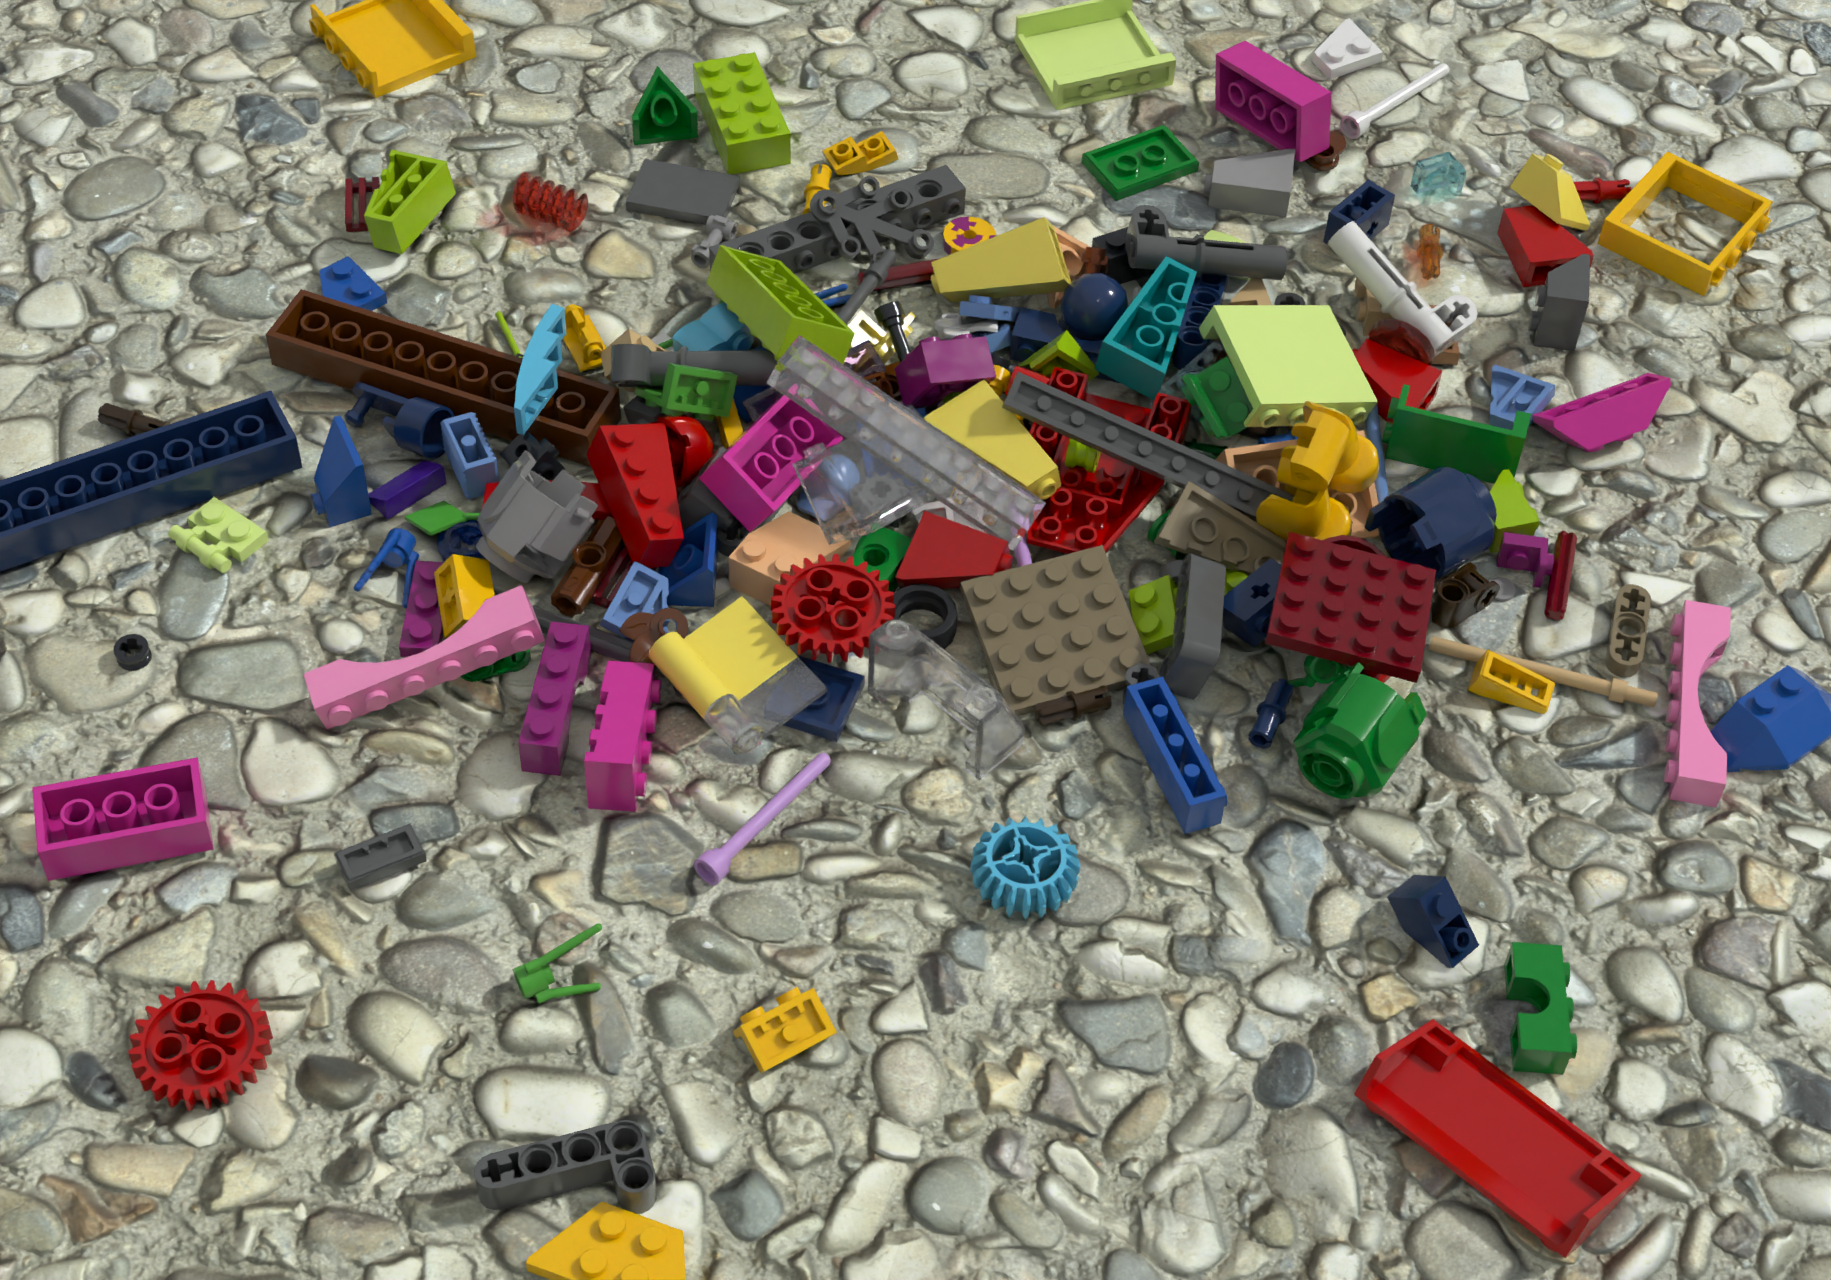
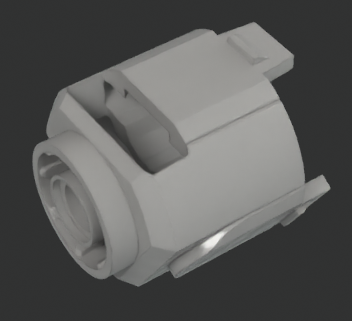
M526 450L513 463L483 505L482 512L477 518L479 529L483 536L476 544V548L488 561L506 574L521 582L529 583L535 574L543 578L553 577L557 574L594 523L592 515L598 505L581 495L586 486L567 471L562 470L552 482L533 472L531 469L536 461L532 454Z

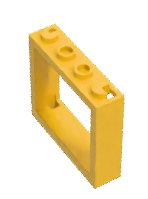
M1667 151L1604 219L1597 244L1704 296L1712 286L1718 287L1721 284L1728 268H1735L1741 258L1742 251L1748 252L1752 248L1757 234L1765 233L1771 223L1768 214L1773 201ZM1666 186L1745 224L1710 265L1630 227Z

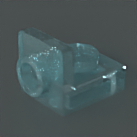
M1446 152L1416 161L1410 186L1417 194L1446 186L1451 194L1456 197L1462 193L1466 171L1464 166L1456 160L1451 152Z

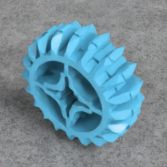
M1026 815L1020 823L1014 822L1009 817L1005 822V827L995 822L991 832L983 831L980 843H976V846L973 848V859L970 866L975 889H980L982 901L992 899L991 905L994 910L1003 906L1006 907L1008 917L1014 911H1020L1025 920L1032 911H1035L1042 918L1046 913V907L1056 912L1060 907V902L1068 903L1072 891H1075L1078 885L1079 877L1077 875L1080 873V862L1077 858L1076 845H1070L1068 833L1058 835L1059 829L1057 824L1047 828L1044 827L1042 817L1036 823H1030Z

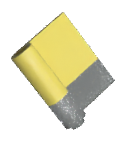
M743 596L684 639L678 632L667 633L660 637L649 651L651 661L732 752L738 755L742 753L750 754L761 745L763 739L827 692V687L791 648L785 645V642Z

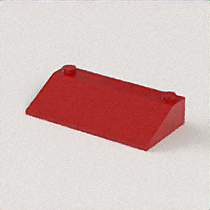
M1434 1019L1377 1054L1354 1093L1356 1097L1365 1103L1371 1112L1389 1121L1540 1238L1545 1247L1551 1251L1558 1252L1564 1258L1568 1257L1585 1242L1642 1176Z

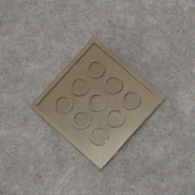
M1103 545L960 583V592L1008 719L1034 712L1036 704L1065 697L1068 691H1073L1076 694L1098 688L1102 685H1105L1109 691L1127 687L1125 675L1128 668L1139 663L1151 665Z

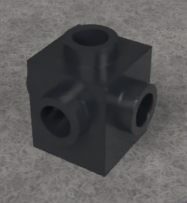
M528 431L524 435L519 434L500 453L504 460L512 466L526 450L532 454L536 461L531 470L546 480H554L562 470L566 469L556 459L560 452L545 437L539 442Z

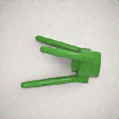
M595 924L540 958L513 968L514 977L524 999L535 995L538 1004L552 998L599 991L601 989L600 983L549 989L548 985L554 983L555 979L548 963L600 932L602 925Z

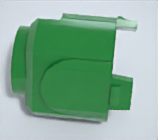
M1359 662L1344 669L1334 678L1335 681L1329 685L1304 718L1303 728L1293 741L1298 756V765L1304 777L1321 792L1339 799H1348L1353 796L1370 797L1379 793L1419 737L1418 728L1427 715L1417 692H1410L1403 699L1395 690L1383 682L1360 674L1364 667Z

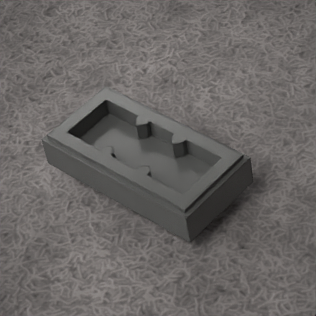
M411 823L334 853L335 861L350 891L427 861L426 853Z

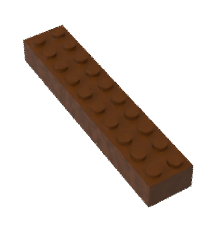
M302 289L266 333L271 363L274 366L352 390L357 382H361L407 399L419 397L450 408L455 416L473 412L476 413V418H478V423H480L484 433L509 441H513L519 435L516 430L514 403L516 382L523 358ZM556 369L558 389L527 431L539 442L545 437L560 452L559 457L591 466L586 454L599 427L617 425L621 420L619 388Z

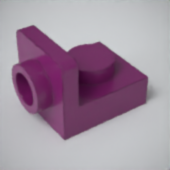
M1504 532L1497 554L1496 567L1532 571L1533 587L1541 588L1544 576L1551 575L1554 563V554L1548 553V538Z

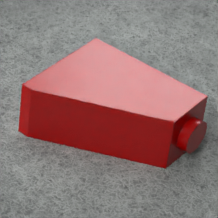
M1534 205L1503 209L1497 234L1523 287L1545 285L1548 272L1582 254L1590 255L1591 267L1594 257L1592 250Z
M1366 338L1358 350L1355 348L1352 350L1378 401V414L1386 422H1394V419L1387 418L1392 397L1400 398L1403 384L1410 386L1406 406L1427 410L1436 397L1442 370Z
M924 511L897 572L896 580L900 589L914 584H928L940 589L960 588V583L963 581L1009 570L1013 556L1010 555L1008 541Z

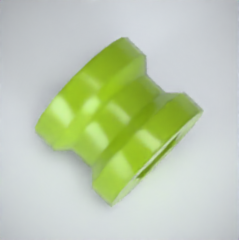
M1070 439L1066 452L1065 466L1073 468L1078 465L1084 467L1087 472L1094 473L1101 452Z

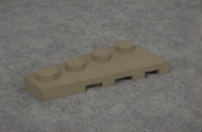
M1188 481L1154 543L1187 555L1189 553L1221 563L1227 569L1242 572L1249 576L1270 558L1281 564L1286 541Z

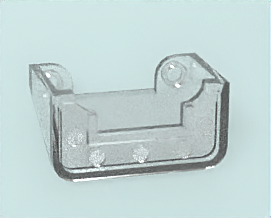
M902 400L882 409L884 416L879 418V422L835 445L825 447L823 442L815 444L803 450L805 457L792 464L829 545L872 533L969 479L963 464L912 404L904 406Z
M891 620L869 634L868 694L881 704L887 700L889 695L903 696V700L909 704L920 694H923L972 733L965 738L964 748L970 752L965 762V770L980 781L1023 744L1025 734L1024 722L1002 695L913 625L903 620Z

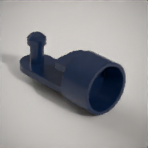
M357 382L354 385L352 392L358 398V401L352 410H348L344 415L347 424L355 428L361 427L364 423V416L372 407L397 416L396 419L385 416L382 425L391 437L395 439L400 448L429 459H436L445 453L440 423L445 419L455 417L450 408L419 397L407 399L361 382Z

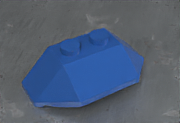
M1787 665L1738 699L1710 731L1714 739L1727 753V772H1740L1741 769L1755 771L1789 769L1831 738V694L1803 671Z

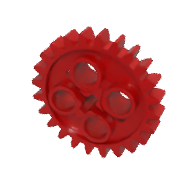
M836 553L833 555L832 561L827 562L824 556L819 554L818 563L815 564L808 558H804L803 569L792 564L790 575L784 573L780 575V584L774 585L773 597H771V621L777 624V635H786V646L798 643L799 655L809 649L812 650V660H816L822 653L826 654L828 663H832L834 655L840 654L844 662H848V656L851 652L857 657L863 658L864 647L874 652L877 641L885 642L887 631L892 630L896 607L893 604L894 592L888 591L889 581H879V570L867 573L868 562L865 561L857 567L853 565V556H850L844 563L840 562L839 556Z
M210 980L206 989L200 990L197 982L192 981L190 992L184 993L179 986H176L174 990L175 998L170 1000L162 994L159 995L161 1003L159 1009L152 1006L145 1007L149 1020L136 1019L135 1024L138 1033L131 1034L129 1037L133 1048L128 1050V1054L136 1079L140 1080L144 1091H152L155 1101L158 1102L166 1096L169 1106L174 1108L183 1099L187 1110L191 1111L196 1100H202L207 1110L210 1109L212 1098L218 1097L222 1103L227 1104V1092L231 1090L242 1096L244 1091L241 1083L247 1081L256 1084L258 1080L254 1069L266 1070L267 1064L264 1056L272 1054L269 1040L273 1039L266 1011H261L257 998L249 1000L246 989H242L234 995L231 983L228 982L219 991L216 988L215 981ZM197 1019L194 1022L186 1023L189 1020ZM236 1030L232 1034L225 1035L228 1031ZM178 1054L173 1058L166 1059L170 1055ZM214 1065L217 1066L216 1068H214V1069H212V1070H205V1069H207V1068L210 1067V1066H214Z

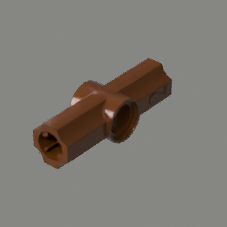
M607 516L606 519L599 520L586 542L577 545L574 549L573 562L551 596V604L562 615L573 618L574 615L582 614L625 543L614 518Z

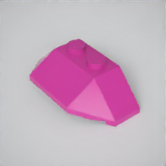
M1646 373L1552 409L1533 414V422L1569 445L1583 448L1584 452H1596L1602 450L1604 444L1612 441L1629 440L1633 438L1634 433L1647 429L1671 386V380L1668 377Z

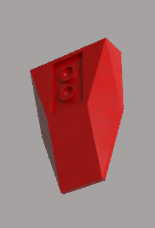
M1054 367L1048 383L1049 386L1182 445L1189 428L1192 407L1187 399L1158 392L1152 409L1089 394L1087 393L1089 375ZM1033 422L1029 433L1058 466L1061 487L1047 499H1041L1033 505L1026 503L1027 543L1066 554L1103 545L1105 553H1107L1164 487L1166 481L1102 452L1094 473L1087 472L1084 467L1078 465L1073 468L1065 466V458L1070 438Z

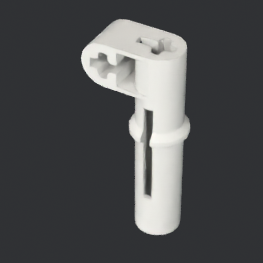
M1354 221L1347 223L1339 229L1329 240L1328 245L1382 305L1381 312L1383 314H1390L1394 319L1410 324L1419 330V332L1416 330L1413 333L1430 352L1431 355L1427 356L1430 357L1429 359L1432 357V350L1428 341L1423 343L1421 340L1425 339L1424 336L1432 344L1434 358L1459 341L1476 320L1478 314L1477 307L1473 301L1462 295L1451 296L1432 309L1416 292V284L1413 281L1408 283ZM1446 321H1447V322L1453 321V323L1450 325V327H1448V326L1445 324Z

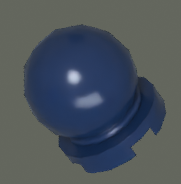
M1089 273L1074 279L1065 289L1061 298L1060 310L1062 317L1059 320V326L1063 331L1067 330L1071 336L1081 340H1104L1129 307L1126 291L1116 280L1104 273Z

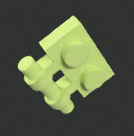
M215 497L187 517L188 529L174 525L168 532V536L176 541V546L185 553L192 552L199 557L201 564L209 569L216 568L222 573L227 572L232 565L231 560L228 559L230 556L242 563L268 542L267 532ZM208 540L213 544L207 545L204 542Z

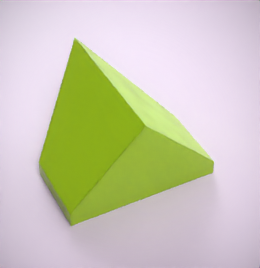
M1067 330L1018 365L1019 367L1039 372L1048 378L1051 377L1054 367L1089 375L1088 382L1099 375V372L1095 370V365Z

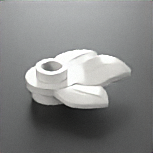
M948 313L943 314L940 320L935 321L934 328L938 330L939 338L951 340L955 336L970 334L975 331L996 333L998 332V321L979 317L962 319V315Z

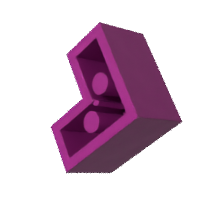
M961 334L953 337L951 340H940L939 337L922 339L919 341V345L912 352L906 354L905 359L895 368L904 409L937 406L949 393L964 392L983 379L989 384L996 378L987 337L973 338L972 334Z

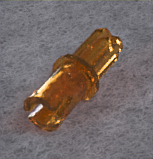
M1434 224L1423 225L1419 230L1420 245L1417 248V257L1420 260V271L1425 280L1430 278L1436 279L1440 275V259L1443 256V247L1440 244L1439 227L1436 226L1433 232Z

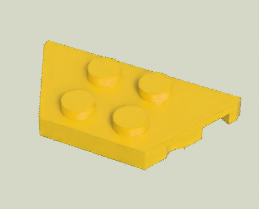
M601 1201L529 1256L526 1261V1268L528 1272L550 1280H686L683 1231Z

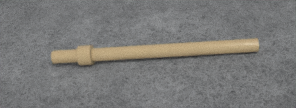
M1432 636L1429 651L1476 663L1486 652V649ZM1494 652L1555 683L1608 696L1607 700L1623 704L1624 700L1653 708L1656 704L1658 693L1629 686L1628 681L1616 678L1609 681Z

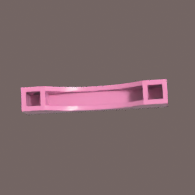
M521 585L486 599L475 615L458 631L441 643L421 653L379 663L353 662L338 659L303 675L313 708L328 730L344 725L350 720L372 711L381 710L387 705L409 696L418 695L424 690L446 681L455 680L459 676L480 667L492 665L496 661L517 652L526 651L534 645L544 642L545 639L533 606Z
M1685 600L1681 613H1674L1672 618L1670 635L1676 636V642H1673L1671 645L1669 664L1675 665V669L1671 671L1668 681V693H1673V700L1669 702L1666 721L1672 723V729H1669L1665 743V752L1671 753V760L1668 759L1664 771V782L1670 783V800L1716 808L1726 786L1727 753L1714 739L1704 721L1699 706L1698 683L1708 668L1721 660L1730 637L1731 607Z

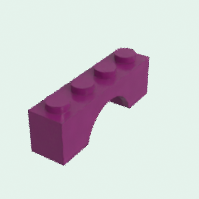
M560 622L550 623L518 741L523 772L561 776L569 745V724L575 691L578 684H584L591 659L589 626Z

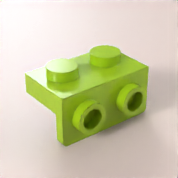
M1166 575L1128 590L1132 619L1147 655L1171 646L1173 643L1177 585L1170 575Z

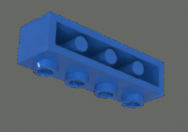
M1163 676L1127 686L1123 716L1184 834L1221 824L1224 807L1227 806L1225 789L1218 781L1208 757L1203 753L1195 738L1192 727L1187 723L1179 708L1177 699L1172 695Z

